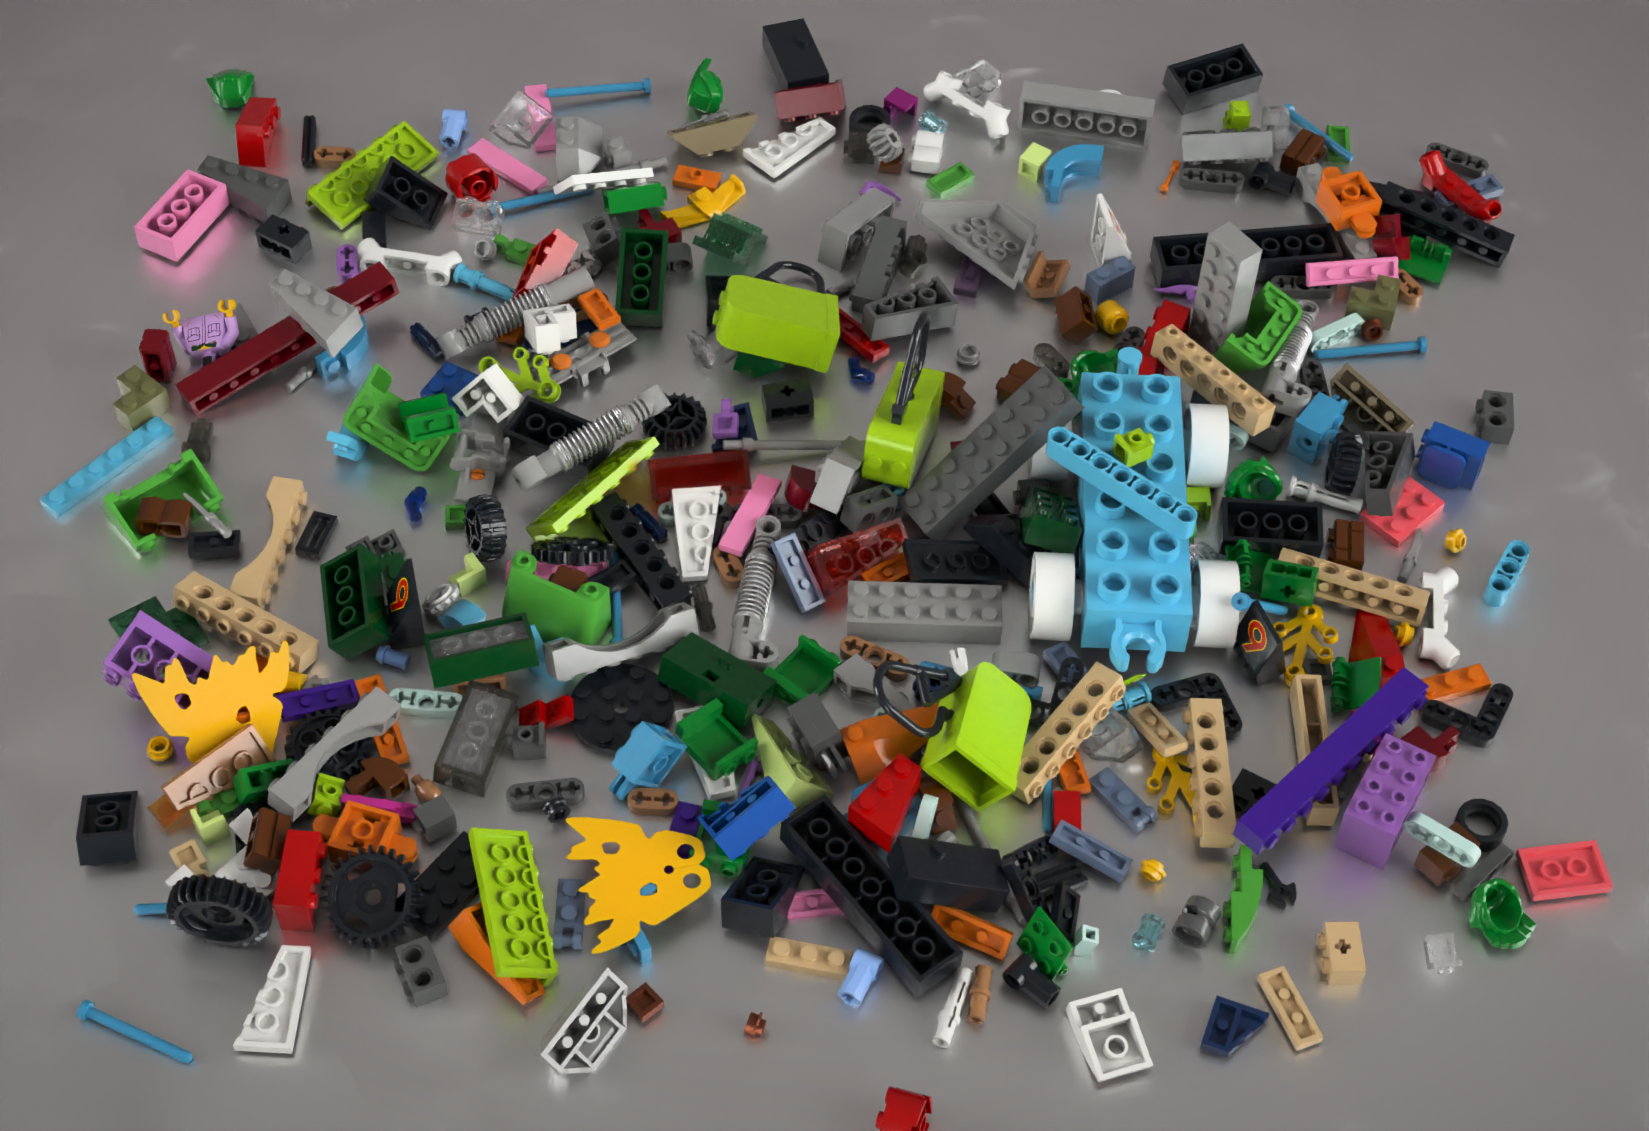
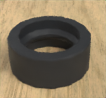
M875 105L857 107L849 117V134L859 144L870 146L867 143V134L871 129L862 128L858 124L865 121H873L880 125L883 123L891 125L890 115L885 109Z
M1471 799L1464 802L1454 820V823L1458 822L1481 843L1479 846L1481 852H1489L1496 849L1502 843L1508 828L1507 815L1502 808L1486 799ZM1470 815L1486 817L1494 824L1496 832L1485 836L1476 834L1468 828L1465 819Z

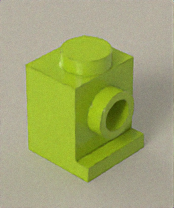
M1230 101L1229 110L1225 111V117L1222 120L1224 129L1234 128L1238 132H1242V129L1249 127L1251 112L1248 101Z
M1141 428L1123 435L1118 433L1114 437L1112 452L1121 463L1131 467L1152 458L1155 441L1150 432L1144 433Z
M1209 486L1186 487L1187 504L1197 511V517H1203L1204 521H1209L1212 508Z
M319 773L313 785L312 801L308 807V814L315 816L326 814L336 817L341 807L340 800L345 780Z

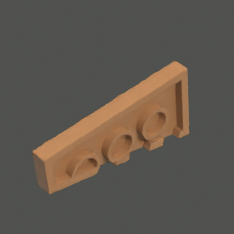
M249 723L160 788L174 809L180 810L207 799L220 791L233 788L232 779L241 768L275 762L276 759L254 726Z

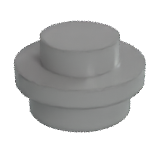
M482 238L474 246L475 254L483 261L491 260L497 251L495 242L490 238Z
M964 344L957 351V360L966 366L975 365L980 360V352L975 345Z

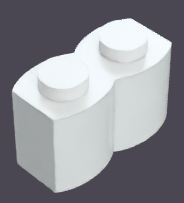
M918 130L917 136H912L911 149L913 151H909L908 164L912 165L911 171L938 174L944 133Z

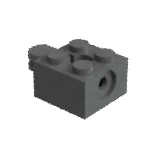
M814 692L787 707L790 715L787 722L792 729L791 733L797 744H802L805 750L804 754L811 765L816 763L820 771L828 769L833 779L839 776L834 766L835 763L842 773L847 772L848 768L843 759L848 757L841 732L816 693Z

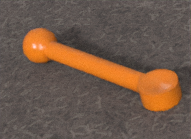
M1172 161V169L1165 183L1160 186L1162 192L1168 191V184L1176 169L1180 168V161Z

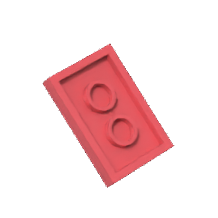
M1408 475L1393 516L1368 515L1366 508L1360 513L1359 520L1398 548L1418 528H1421L1442 510L1445 501Z
M1596 840L1517 849L1515 854L1531 901L1611 892L1613 888Z

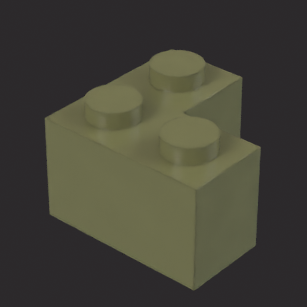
M1378 274L1374 290L1352 286L1345 317L1358 313L1365 322L1371 319H1378L1384 326L1383 330L1390 331L1396 310L1401 279Z
M134 365L116 377L121 398L113 403L118 423L130 433L156 415L160 417L171 409L167 389L138 366Z

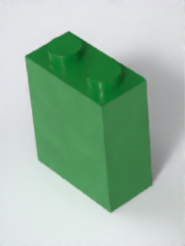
M657 181L602 190L604 208L608 214L664 206V200H667L665 186H662L661 182Z

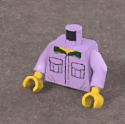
M224 299L218 302V309L221 312L183 319L182 324L178 322L180 313L177 310H172L174 314L173 320L169 318L167 312L163 313L164 322L173 326L171 330L177 343L187 355L192 356L197 362H202V368L230 352L231 347H233L239 336L236 314H233L236 302L233 299L228 300L229 308L226 307Z

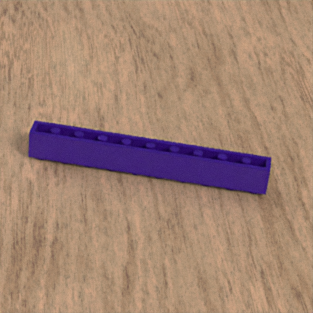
M1403 667L1238 820L1233 835L1257 855L1265 848L1270 850L1279 840L1278 836L1282 832L1287 834L1294 827L1299 816L1304 818L1313 808L1312 804L1316 800L1321 802L1330 792L1329 788L1333 784L1338 786L1345 779L1346 772L1349 769L1354 771L1363 761L1362 757L1365 754L1370 756L1377 749L1379 741L1384 738L1386 733L1392 735L1398 723L1403 725L1411 716V711L1414 708L1419 710L1427 701L1425 694L1429 686Z

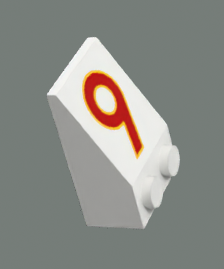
M1097 194L1090 244L1098 267L1121 256H1125L1132 262L1133 254L1132 250L1127 247L1125 232L1122 233L1120 225L1103 195Z

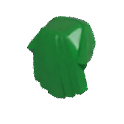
M705 58L691 80L687 93V104L703 113L712 114L720 109V104L723 100V88L720 78L714 72L707 70L712 59Z
M228 69L218 74H213L212 78H206L214 101L218 105L226 109L232 107L240 108L251 97L255 75L246 70Z
M1115 348L1105 353L1084 350L1072 358L1070 364L1072 380L1080 382L1081 372L1116 373L1119 350Z
M1264 456L1259 461L1248 458L1230 473L1224 486L1226 489L1223 494L1231 498L1276 500L1282 492L1283 483L1280 476Z
M1495 878L1489 880L1473 891L1470 908V927L1479 928L1493 948L1516 949L1521 947L1530 938L1536 923L1523 912L1522 901L1517 888L1505 879Z

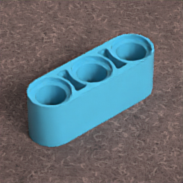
M1511 541L1489 578L1483 595L1484 601L1488 605L1493 607L1503 606L1509 597L1530 554V547L1524 541Z

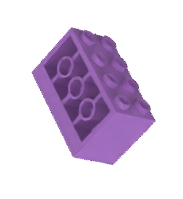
M140 610L104 660L101 674L104 675L103 679L114 687L120 685L127 690L126 694L129 697L140 702L143 698L133 681V673L164 683L165 678L160 677L159 673L165 674V668L172 664L174 658H177L188 681L191 684H196L198 678L205 680L209 678L213 656ZM136 659H142L145 663H139ZM181 693L175 696V701L181 709H187L191 705L188 694Z
M1386 733L1344 812L1333 847L1384 870L1404 830V823L1413 812L1424 790L1436 755Z

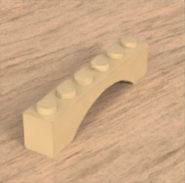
M273 476L266 493L269 511L273 516L271 536L258 557L247 567L235 573L229 591L262 609L265 604L269 603L271 586L277 582L278 568L280 564L284 563L286 546L292 542V530L294 525H298L301 506H305L307 501V491H304L302 480Z

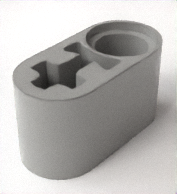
M997 650L993 653L991 664L995 665L1018 685L1029 688L1038 685L1041 659L1037 655L1009 650Z

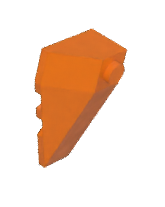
M935 703L930 707L922 706L900 712L918 726L928 729L933 726L939 703ZM888 714L864 719L840 729L847 754L861 785L874 780L900 753L911 759L913 753L923 745H927L929 738H922L911 733Z
M481 902L464 909L448 926L461 948L521 1004L525 1005L545 994L541 979L496 977Z

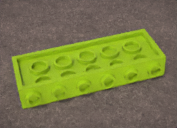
M404 120L398 126L393 125L383 137H377L368 148H362L353 159L344 161L334 173H328L319 184L310 186L306 192L305 204L308 207L314 204L342 230L360 217L362 212L372 208L363 199L379 166L390 156H393L418 173L436 160L439 152Z
M655 436L626 441L525 528L533 541L553 539L556 535L565 532L569 528L568 525L573 520L581 518L590 505L601 501L606 491L618 486L621 478L634 472L637 469V464L654 454L653 450L660 445Z
M472 827L468 836L496 977L541 979L543 987H548L558 974V962L554 958L553 939L548 930V915L544 911L543 891L539 887L537 878L538 868L534 864L533 845L529 840L528 831Z

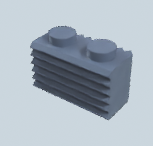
M1121 256L1086 274L1084 292L1090 295L1091 300L1096 305H1100L1103 301L1111 299V297L1114 298V295L1118 296V294L1132 288L1136 267L1125 256Z

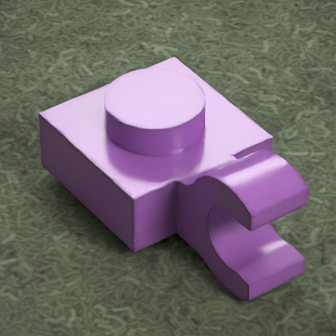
M731 398L722 399L721 413L713 415L712 435L714 439L738 438L739 415L738 412H734V406H731Z

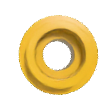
M1457 528L1448 531L1445 538V547L1452 553H1458L1466 545V535H1464L1462 529Z
M1402 622L1400 626L1397 625L1393 632L1399 647H1408L1414 637V627H1411L1407 622Z
M155 736L147 745V754L154 761L167 760L174 752L173 742L165 736Z
M1153 858L1142 860V867L1139 872L1146 879L1158 883L1160 879L1165 878L1164 866L1159 861Z

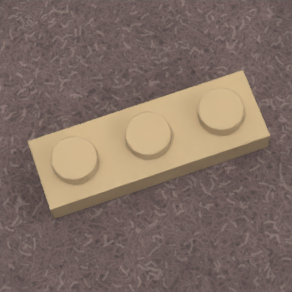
M1150 702L1127 710V719L1164 758L1188 750V741Z
M774 936V938L770 937L765 965L844 980L849 972L853 951Z
M1281 966L1259 974L1257 981L1295 1050L1298 1051L1322 1042L1323 1035L1285 967Z

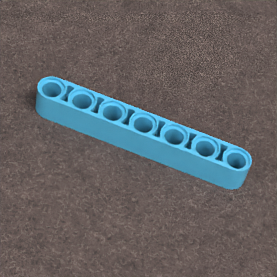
M1059 426L1050 429L1046 453L1052 460L1179 539H1188L1193 535L1197 511L1192 506L1070 430Z

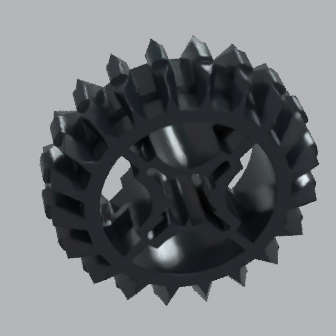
M675 392L671 396L664 393L671 406L653 417L648 416L647 420H643L644 435L647 437L655 436L660 444L657 447L662 445L664 451L668 447L672 448L674 452L678 447H681L683 450H685L686 445L693 447L695 441L700 442L702 435H705L707 418L704 407H702L700 401H695L693 396L686 398L685 393L681 396H677Z
M1338 432L1336 437H1334L1326 466L1325 489L1350 496L1353 492L1360 471L1363 441L1360 435L1353 432Z
M487 494L469 498L464 510L465 518L463 519V529L465 530L469 553L473 552L477 559L484 563L501 559L507 546L506 519L504 518V510L501 509V503L496 497Z

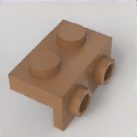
M1043 251L1037 252L1024 279L1025 288L1028 289L1031 298L1057 297L1071 267L1068 259L1047 260Z

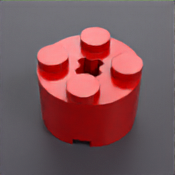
M474 153L451 161L446 167L445 183L447 188L462 204L476 208L486 204L491 199L490 195L493 190L496 192L498 188L496 173Z
M889 1086L885 1096L884 1112L879 1111L875 1127L880 1129V1131H928L930 1123H926V1113L932 1114V1097Z

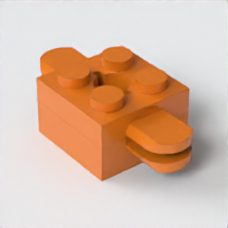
M1337 167L1325 168L1322 171L1315 200L1336 231L1352 227L1358 237H1372L1377 226L1375 216L1379 215L1382 204L1380 196L1361 170L1343 175Z
M348 800L339 818L320 814L312 823L313 831L321 832L323 841L328 844V854L332 863L341 865L338 860L339 857L349 860L347 854L349 850L358 855L357 847L360 846L367 853L368 845H374L376 852L379 846H386V855L391 848L397 851L395 858L400 854L406 856L403 864L408 861L414 862L418 856L415 839L401 835L402 826L398 813ZM369 861L357 866L355 869L367 872L373 869Z

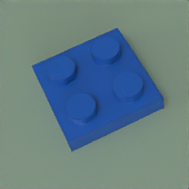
M446 361L421 390L420 397L444 392L447 395L449 407L454 406L456 413L462 416L464 413L452 400V397L479 375Z

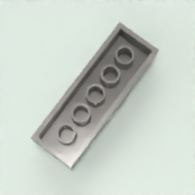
M1024 80L1020 97L1017 131L1147 150L1155 99Z
M1230 221L1208 233L1189 333H1191L1192 337L1202 343L1212 354L1221 347L1231 333L1236 335L1235 338L1244 336L1262 249Z
M848 581L847 636H856L866 641L1000 645L1002 634V585Z

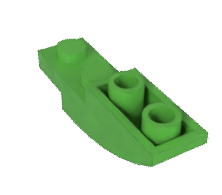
M1240 844L1238 855H1233L1232 870L1237 871V878H1234L1233 891L1230 892L1228 902H1223V918H1227L1228 925L1224 926L1223 941L1228 943V953L1234 954L1249 933L1258 908L1263 885V869H1252V850L1243 844Z

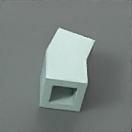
M1083 924L1075 932L1073 956L1091 957L1092 950L1099 942V928Z

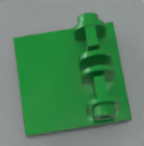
M1416 235L1409 236L1411 259L1399 260L1398 268L1405 270L1409 275L1440 284L1453 249H1450L1448 245L1440 243L1435 247L1436 241H1433L1432 246L1428 245L1429 239L1424 244V238Z
M1245 539L1238 540L1235 546L1226 545V561H1236L1238 564L1240 590L1261 595L1263 573L1268 559H1272L1271 554L1250 550V544Z
M1336 657L1335 661L1332 662V696L1330 697L1332 713L1360 708L1380 689L1381 657L1347 663L1344 657Z
M1039 906L1016 944L1024 954L1031 957L1037 963L1039 971L1053 981L1058 973L1060 976H1063L1069 971L1066 960L1074 947Z

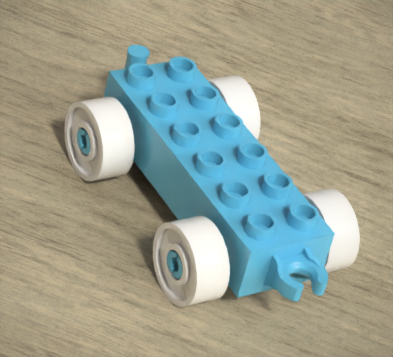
M1125 347L1119 351L1116 373L1081 372L1077 400L1085 408L1076 415V424L1072 423L1071 420L1064 428L1118 461L1119 459L1112 452L1116 434L1120 433V435H1123L1138 428H1141L1144 433L1150 432L1155 441L1152 458L1129 468L1186 503V487H1223L1229 453V415L1226 405L1188 403L1185 408L1184 418L1182 419L1180 377L1162 374L1138 375L1139 366L1142 362V353L1133 347ZM1047 443L1028 459V479L1067 481L1069 470L1047 456ZM1077 475L1078 510L1083 528L1079 538V581L1075 580L1074 554L1033 553L1029 589V638L1035 640L1070 641L1074 614L1080 615L1081 647L1109 648L1111 663L1120 672H1125L1128 669L1130 655L1126 649L1149 650L1150 653L1146 659V669L1149 673H1156L1163 665L1166 651L1185 652L1188 635L1192 647L1232 649L1236 641L1239 623V611L1234 609L1231 604L1232 597L1240 592V576L1237 562L1196 559L1191 575L1189 538L1179 539Z

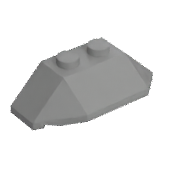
M579 117L556 118L557 184L572 175L589 174L602 161L601 126Z
M608 967L604 968L573 997L543 1036L538 1056L559 1075L594 1072L627 1029L626 995L628 986Z

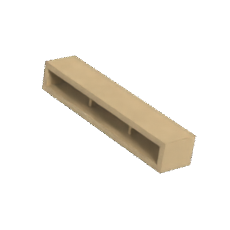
M1295 674L1289 690L1298 764L1330 736L1321 675ZM1333 784L1329 788L1330 792L1321 802L1316 800L1312 804L1313 808L1305 816L1306 825H1334L1340 809L1337 786Z

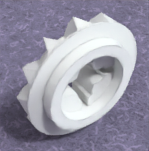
M581 249L578 253L574 252L565 271L567 274L582 267L580 261H585L584 266L590 276L593 277L600 271L601 262L591 250L584 252Z
M455 583L443 584L435 588L426 596L422 604L423 610L427 614H436L440 610L443 611L453 601H456L460 593L459 588Z

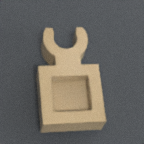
M194 838L169 851L177 869L185 864L196 876L200 877L202 874H205L207 877H210L206 870L201 869L207 865V862Z

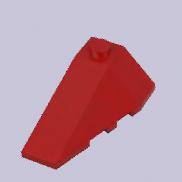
M1357 609L1348 663L1381 657L1380 688H1382L1405 667L1403 656L1387 618Z

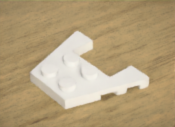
M247 808L229 824L230 829L246 846L214 875L219 878L225 876L229 880L236 879V882L241 884L246 882L247 887H255L256 892H262L265 898L269 899L275 894L279 871L269 875L260 872L259 869L254 870L245 867L243 864L253 818L250 810ZM184 864L165 882L172 888L177 881L182 880L184 877L190 878L195 874Z

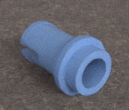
M386 645L385 647H379L376 653V660L381 665L386 663L407 670L411 661V655L390 649V646Z

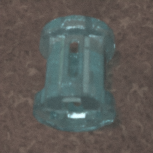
M932 110L925 111L918 122L921 128H926L930 132L944 133L948 126V123L936 117Z
M1144 914L1141 918L1142 925L1139 931L1134 933L1132 941L1140 949L1153 951L1157 944L1155 940L1159 932L1164 930L1165 923L1154 914Z

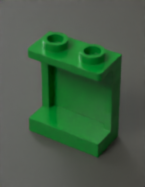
M444 392L398 403L402 426L411 443L460 432L455 407H449L447 395Z
M802 634L798 638L797 648L777 668L772 669L768 666L762 673L777 681L773 696L786 705L791 706L814 692L820 698L833 685L834 669L841 665L842 661L835 653L828 652L817 641L809 639Z
M717 698L677 722L674 733L676 737L688 746L685 751L715 781L722 776L727 777L731 775L736 767L742 763L747 764L752 761L756 756L758 740L755 737L747 741L721 715L723 704Z
M704 799L702 814L708 817L720 810L718 805L722 802ZM700 823L696 838L703 843L705 858L698 865L707 868L709 872L719 873L725 877H738L746 866L751 846L748 847L743 855L731 861ZM694 848L693 850H690L689 858H691L694 855Z

